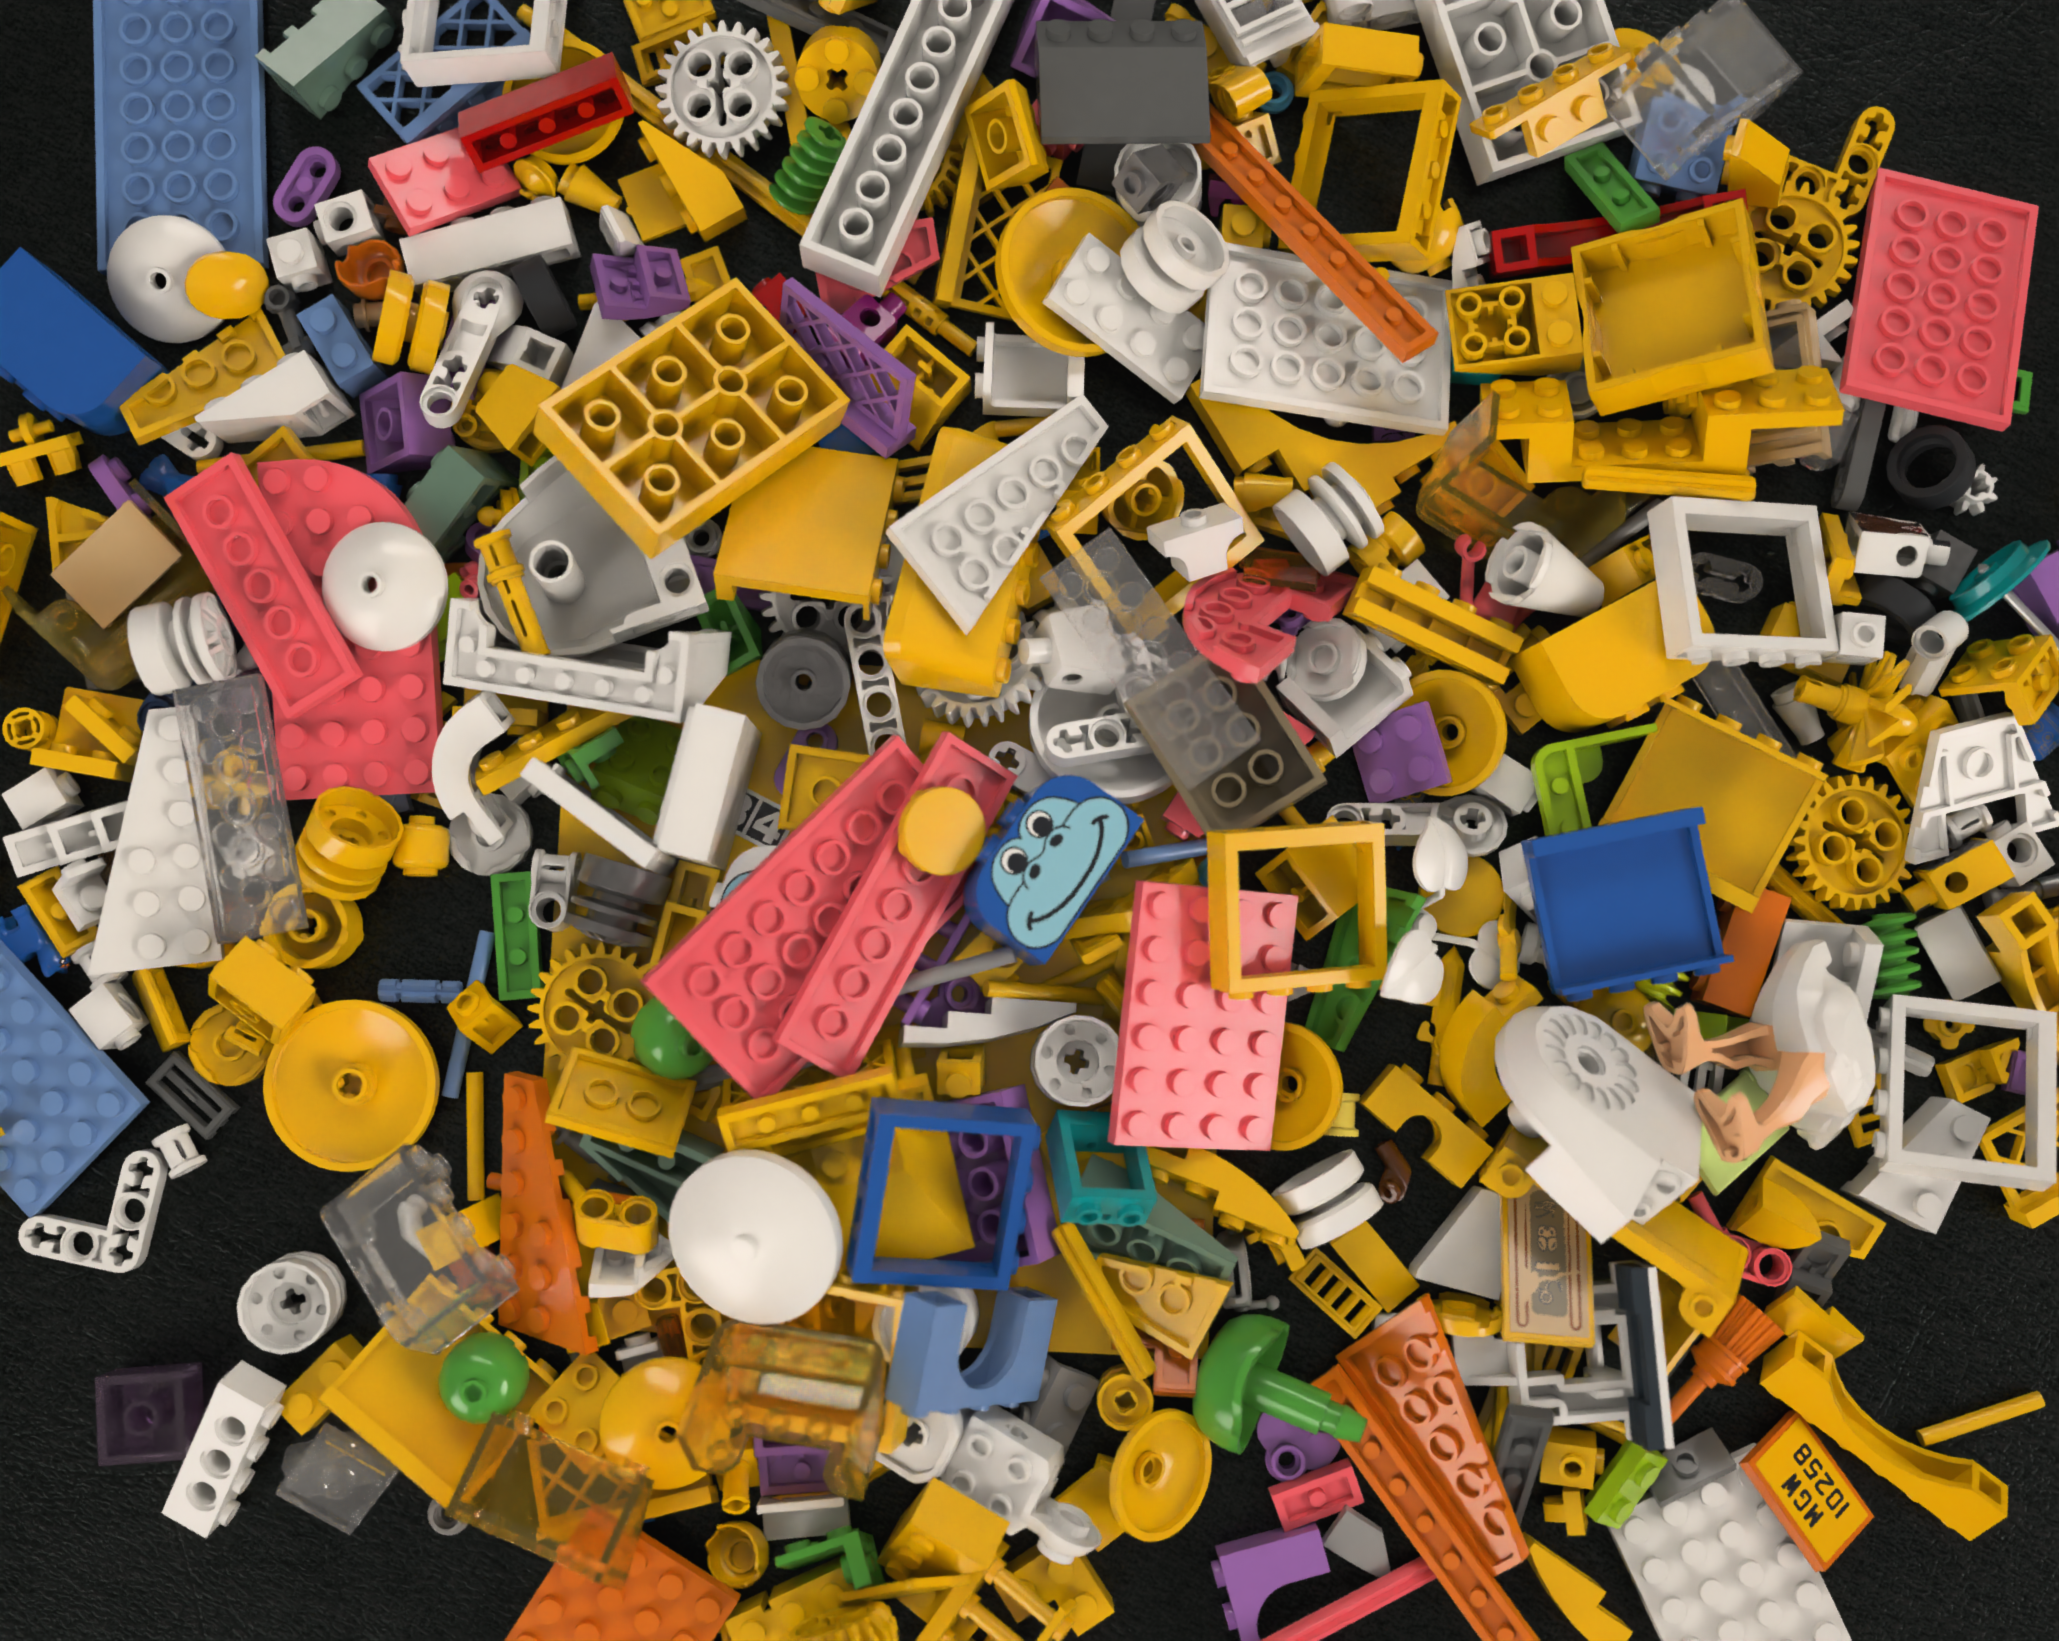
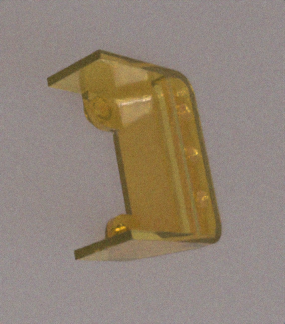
M1492 391L1448 435L1418 493L1416 504L1418 517L1453 540H1456L1462 534H1468L1472 538L1468 546L1469 550L1473 548L1477 541L1483 542L1487 550L1483 558L1487 561L1497 542L1502 537L1509 539L1517 532L1513 527L1525 522H1533L1543 526L1578 559L1582 558L1625 522L1626 492L1598 490L1593 496H1590L1579 488L1566 486L1555 489L1542 499L1483 462L1482 459L1488 454L1490 445L1496 440L1500 394Z
M135 478L128 484L156 513L150 520L185 556L120 616L112 627L103 629L73 600H57L38 613L9 585L1 590L22 619L92 683L104 690L119 689L138 675L128 641L127 621L132 609L162 601L174 608L175 601L181 597L187 596L192 599L195 595L209 592L215 596L218 595L177 521Z

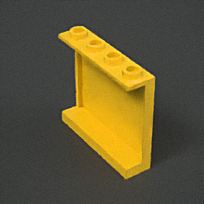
M809 447L733 501L713 573L717 599L734 601L737 587L863 604V620L870 621L873 604L880 605L882 600L884 580L879 579L880 569L888 570L890 562L891 544H886L888 536L885 532L890 525L898 521V510H893L895 501L902 502L904 496L905 477L899 476L898 459L889 457L885 459L882 456Z
M1679 694L1676 701L1673 699L1665 700V704L1655 721L1658 731L1647 735L1598 826L1689 807L1703 806L1706 824L1698 825L1711 893L1752 914L1762 892L1828 775L1820 771L1823 763L1800 752L1796 759L1780 752L1782 743L1762 733H1758L1756 739H1753L1739 732L1743 724L1720 713L1716 720L1700 713L1703 707L1702 704Z
M431 1273L424 1283L318 1398V1401L445 1510L454 1515L465 1502L466 1496L533 1419L530 1415L531 1407L555 1382L559 1373L541 1358L536 1363L523 1353L527 1346L516 1335L507 1330L503 1336H507L515 1342L514 1347L520 1351L522 1356L525 1355L529 1362L530 1381L523 1399L510 1414L493 1423L475 1425L458 1419L447 1410L439 1395L438 1377L445 1357L457 1343L474 1333L494 1332L502 1334L491 1325L495 1318L485 1308L476 1302L470 1307L458 1297L462 1290L456 1283L444 1274L437 1279Z

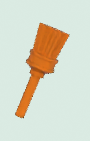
M1737 1295L1734 1304L1711 1337L1708 1338L1703 1334L1704 1338L1696 1346L1693 1345L1691 1347L1696 1364L1691 1369L1693 1375L1670 1399L1672 1424L1707 1386L1712 1389L1717 1383L1734 1387L1740 1375L1749 1370L1747 1365L1784 1335L1776 1323L1743 1295Z

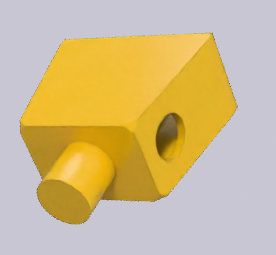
M515 364L507 365L500 375L492 371L486 372L480 377L477 384L478 391L484 396L476 405V413L506 449L533 467L547 448L533 433L538 405L563 389L554 382Z

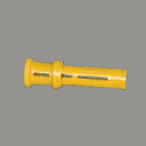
M510 529L492 532L474 540V547L481 550L489 574L486 576L487 581L491 583L492 587L497 586L521 651L550 655L551 651L547 646L522 577L525 576V567L523 564L518 563L509 540L512 537Z

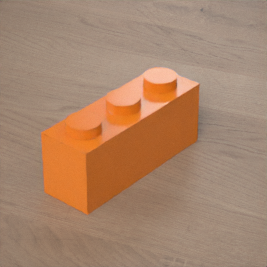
M1765 888L1751 914L1719 897L1717 910L1720 913L1717 923L1724 954L1733 955L1734 962L1720 964L1721 972L1694 976L1693 972L1689 983V988L1693 991L1689 1000L1735 1017L1751 1018L1792 898Z

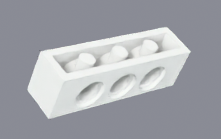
M242 1360L218 1382L162 1510V1514L204 1538H207L219 1524L227 1526L240 1507V1502L236 1501L238 1494L240 1495L246 1489L254 1476L255 1471L250 1469L252 1462L258 1460L268 1445L269 1438L265 1436L267 1429L270 1430L282 1414L284 1406L279 1402L287 1385Z

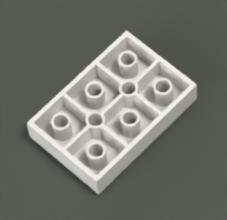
M1414 0L1440 79H1444L1462 98L1456 126L1477 186L1574 153L1597 143L1623 136L1645 120L1626 63L1598 78L1607 118L1539 158L1528 154L1521 124L1493 140L1472 133L1469 124L1481 117L1482 112L1488 107L1509 101L1517 96V92L1521 88L1530 84L1540 83L1552 76L1553 70L1557 67L1574 63L1586 56L1587 51L1595 45L1611 43L1614 46L1620 47L1605 1Z

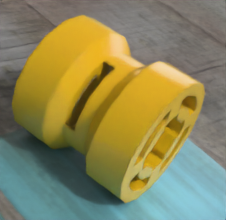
M27 707L17 708L5 717L2 725L3 736L12 747L31 752L33 747L50 750L51 742L54 743L58 719L46 712Z

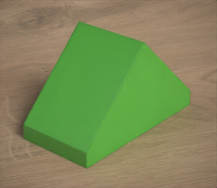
M715 589L706 593L704 596L709 611L697 615L702 629L732 632L727 677L763 657L761 628L737 594H735L734 601L717 599Z

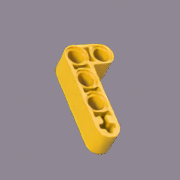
M673 1259L655 1276L665 1283L666 1293L656 1294L646 1284L634 1294V1297L641 1307L648 1310L680 1307L688 1359L705 1367L703 1357L714 1356L718 1358L722 1363L723 1369L711 1372L722 1383L729 1397L733 1349L729 1316L712 1308L692 1290L679 1271L675 1259ZM700 1313L711 1315L715 1320L716 1328L708 1330L700 1327L697 1323L696 1315Z

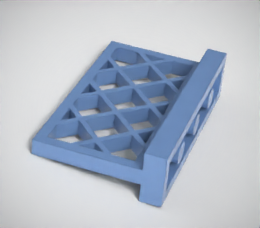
M459 0L437 19L433 52L529 45L530 33L526 28L521 27L498 0H485L490 6L488 20H470L471 10L483 0ZM447 30H459L456 46H440V36ZM468 30H486L484 46H466ZM496 31H513L516 34L503 46H494ZM398 51L356 85L363 96L408 145L459 127L458 112L501 96L505 81L451 85L450 90L440 98H431L433 86L422 88L421 98H403L405 83L413 81L406 70L401 68V54ZM384 82H396L393 98L376 97L372 92ZM387 108H392L391 113L387 110ZM402 108H420L419 115L403 128L400 124Z

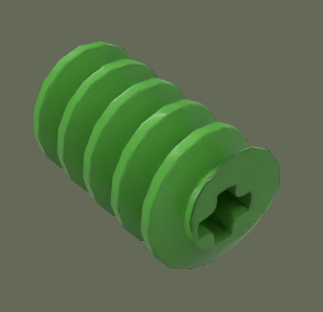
M808 117L804 123L806 130H801L798 133V143H793L789 149L791 156H786L783 159V169H779L774 175L777 184L769 185V192L782 207L796 214L808 215L814 213L847 142L839 130L817 117Z
M1910 912L1865 915L1872 917V920L1862 925L1868 926L1884 944L1875 983L1878 985V988L1874 989L1872 999H1889L1893 994L1914 996L1910 994V991L1922 987V982L1909 978L1908 975L1920 970L1921 966L1920 964L1907 961V958L1919 953V948L1908 945L1905 941L1918 936V931L1906 928L1904 924L1916 919V914Z

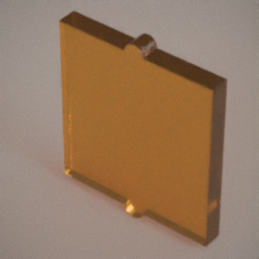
M1256 547L1239 564V567L1243 568V582L1316 592L1317 580L1320 579L1321 575L1301 553Z

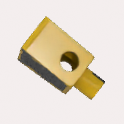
M1967 838L1962 841L1963 843L1960 847L1956 849L1950 848L1949 856L1928 861L1915 869L1913 873L1919 883L1900 894L1908 909L1915 914L1931 905L1935 908L1951 910L2010 880L2015 875L1993 839ZM1947 876H1948V877H1949V883H1948V886L1946 887V885H1945V880H1946V878H1947Z

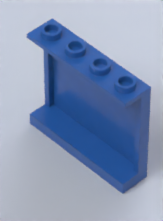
M1703 806L1689 807L1521 841L1552 994L1566 996L1567 1002L1580 1001L1592 998V990L1608 987L1609 993L1625 992L1636 989L1635 981L1651 978L1653 985L1670 983L1678 980L1677 973L1693 970L1694 976L1709 975L1721 972L1720 964L1734 962L1733 955L1724 954L1698 830V825L1706 824Z

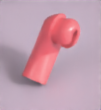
M470 561L458 571L459 576L464 580L459 586L460 593L464 598L480 597L477 585L479 564L476 561Z

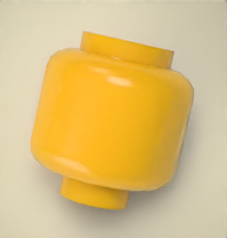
M409 816V824H403L404 830L401 839L393 853V864L403 869L404 876H438V870L445 868L449 863V830L444 826L435 825V817Z

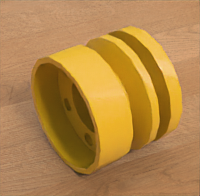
M347 786L327 789L318 795L292 853L291 861L294 872L302 883L316 893L329 898L346 901L366 898L377 889L388 861L391 860L404 830L401 817L391 804L380 796H375L364 789Z

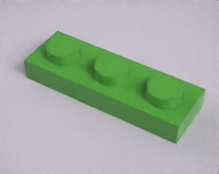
M1603 142L1564 156L1565 171L1618 234L1629 230H1640L1660 222V208Z
M531 871L491 874L499 1001L539 998L530 992L532 988H544V982L538 976L540 972H543L540 927L531 921L528 911L532 884Z

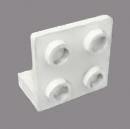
M1785 919L1778 939L1773 968L1793 944L1812 939L1826 941L1832 958L1831 964L1826 967L1827 972L1842 981L1858 995L1867 1022L1884 944L1868 926Z

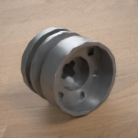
M586 852L577 879L594 888V893L592 897L572 895L570 902L587 907V915L583 916L566 912L564 923L572 925L584 933L585 936L621 947L642 946L651 948L654 938L636 932L637 926L640 923L658 928L659 921L643 913L644 904L665 905L673 879Z

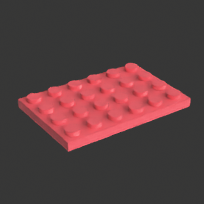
M1879 167L1869 192L1852 303L1853 312L1850 317L1839 392L2000 432L2011 425L2039 206Z
M1136 880L1107 1141L1113 1145L1270 1151L1287 996L1267 995L1266 990L1255 991L1254 998L1232 1000L1228 999V993L1211 988L1208 886ZM1239 889L1241 976L1290 971L1299 895Z

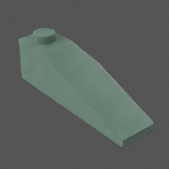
M1092 1153L1080 1179L1082 1187L1131 1189L1127 1169ZM1157 1192V1201L1145 1225L1126 1227L1121 1224L1095 1223L1092 1225H1082L1074 1223L1094 1259H1097L1104 1252L1226 1281L1238 1260L1237 1256Z

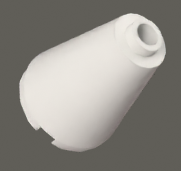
M1533 522L1519 523L1513 527V529L1517 530L1516 533L1509 539L1502 537L1495 545L1488 559L1485 582L1491 584L1492 592H1488L1490 597L1498 602L1509 606L1576 617H1587L1602 605L1604 600L1603 582L1543 526Z

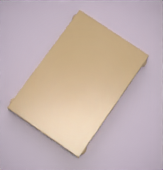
M127 500L65 561L54 568L50 575L103 629H108L176 563H179L185 555L132 500Z

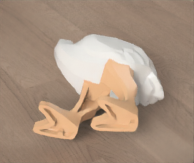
M1812 939L1793 944L1775 964L1763 985L1749 1023L1743 1024L1718 1037L1703 1039L1700 1034L1697 1015L1693 1006L1689 1003L1677 1008L1675 1015L1655 1001L1646 1004L1643 1008L1655 1051L1662 1067L1666 1071L1673 1074H1684L1706 1061L1719 1067L1733 1070L1749 1066L1758 1086L1768 1093L1769 1096L1758 1110L1753 1112L1747 1097L1741 1091L1732 1095L1727 1100V1103L1722 1101L1710 1089L1702 1088L1695 1091L1693 1099L1696 1109L1722 1161L1731 1163L1743 1161L1757 1152L1764 1140L1773 1132L1789 1125L1795 1127L1797 1134L1808 1141L1810 1148L1815 1151L1824 1148L1841 1133L1843 1128L1851 1123L1855 1115L1868 1102L1875 1086L1876 1072L1871 1034L1858 995L1842 981L1827 972L1826 967L1831 964L1832 958L1824 940Z

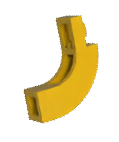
M1518 975L1515 981L1507 982L1502 980L1498 982L1485 997L1472 990L1453 1013L1441 1043L1439 1066L1443 1085L1456 1106L1481 1128L1512 1101L1498 1080L1495 1070L1496 1035L1514 1014L1530 1006H1536L1543 1000L1538 990Z

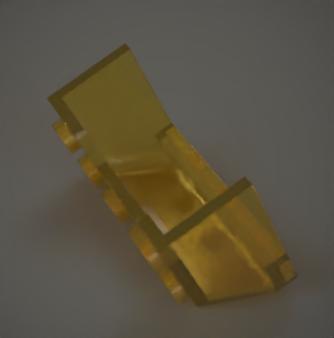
M730 1319L722 1323L713 1335L676 1432V1437L692 1470L712 1474H722L732 1470L741 1460L749 1437L829 1450L830 1452L823 1471L827 1488L837 1496L863 1500L883 1436L886 1360L882 1348L876 1341L868 1338L793 1326L753 1324L736 1319Z

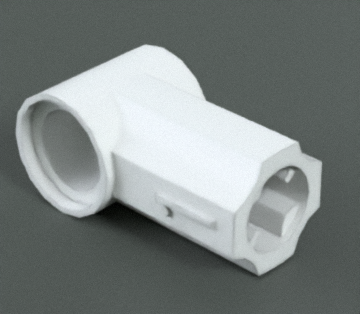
M1942 611L1915 630L1911 639L1912 646L1905 660L1909 661L1910 665L1899 683V688L1902 689L1907 684H1911V695L1916 694L1925 697L1934 691L1956 648L1968 637V624L1959 613Z

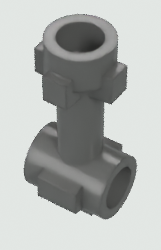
M280 284L271 286L265 293L264 303L271 314L279 315L289 343L282 346L285 355L305 350L315 359L317 357L314 349L315 346L309 336L304 335L296 316L299 313L301 304L298 294L294 290H287Z

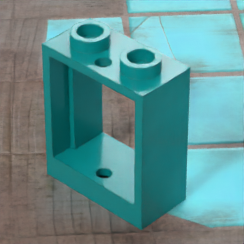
M1057 1110L1045 1137L1061 1222H1073L1082 1225H1092L1095 1223L1121 1224L1126 1227L1145 1225L1157 1201L1146 1146L1113 1145L1107 1142L1111 1112ZM1075 1151L1123 1153L1131 1189L1082 1187Z

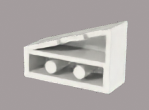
M1931 1096L1903 1124L1902 1151L1972 1159L1991 1118L1954 1099ZM1873 1155L1867 1161L1869 1164L1852 1181L1848 1180L1839 1189L1915 1229L1936 1234L1961 1181L1878 1171L1879 1157H1874Z

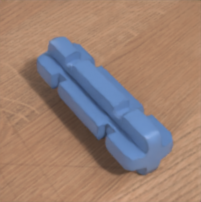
M381 979L378 984V999L385 1002H399V999H401L402 1002L439 1003V1000H441L442 1003L450 1004L463 991V984L460 981H443L440 983V980L403 979L400 982V979Z

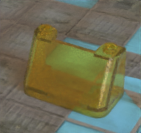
M511 1409L508 1417L493 1411L444 1515L462 1523L471 1524L484 1532L516 1544L563 1565L567 1569L580 1573L579 1575L599 1584L622 1591L630 1573L655 1480L647 1477L650 1468L628 1458L625 1459L621 1466L532 1428L536 1419Z

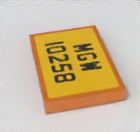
M1795 1410L1788 1411L1739 1462L1741 1468L1815 1572H1825L1874 1517L1811 1426Z

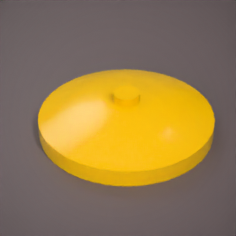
M1066 187L1052 189L1038 194L1027 201L1004 227L995 256L998 289L1007 311L1016 324L1035 342L1056 353L1073 357H1091L1107 353L1048 308L1042 301L1084 236L1091 233L1120 256V250L1124 242L1139 228L1135 220L1122 207L1109 198L1081 188Z
M358 999L326 1003L304 1013L278 1046L276 1044L273 1046L265 1067L263 1080L266 1111L275 1132L284 1144L300 1158L313 1165L341 1172H354L375 1168L394 1160L409 1150L423 1135L431 1122L437 1106L440 1087L437 1060L428 1039L421 1029L406 1015L390 1006L375 1001Z

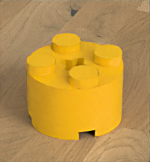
M830 25L819 29L806 42L797 63L794 80L801 100L811 112L833 124H841L844 121L857 118L881 68L880 52L874 41L858 28ZM844 69L847 72L845 78L842 76L835 77L832 74L833 70L839 72Z
M304 883L294 884L279 891L267 906L269 909L265 920L262 922L263 940L278 952L279 956L276 959L290 966H297L302 969H325L341 964L354 953L364 937L361 912L354 900L346 901L329 898L316 893ZM312 919L317 921V926L314 928L315 934H310L309 928L314 925Z

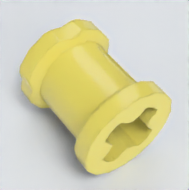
M1343 1093L1339 1113L1330 1129L1324 1135L1359 1137V1130L1355 1128L1356 1102L1360 1100V1094Z

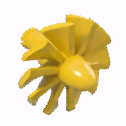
M1885 651L1883 658L1880 659L1878 664L1875 661L1865 665L1859 687L1855 672H1851L1849 684L1845 683L1837 686L1812 679L1806 675L1799 678L1793 691V700L1826 710L1827 715L1836 721L1838 731L1827 739V745L1835 755L1832 760L1834 765L1850 771L1863 773L1867 764L1880 761L1884 757V739L1889 736H1907L1917 731L1919 726L1918 719L1914 713L1900 703L1912 692V685L1907 684L1901 690L1894 693L1910 665L1908 660H1902L1894 668L1897 655Z

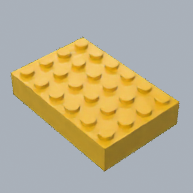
M734 278L539 404L533 433L649 559L652 560L838 428L851 400L737 278Z

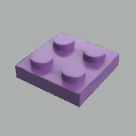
M1429 701L1393 711L1352 745L1369 803H1385L1453 782Z

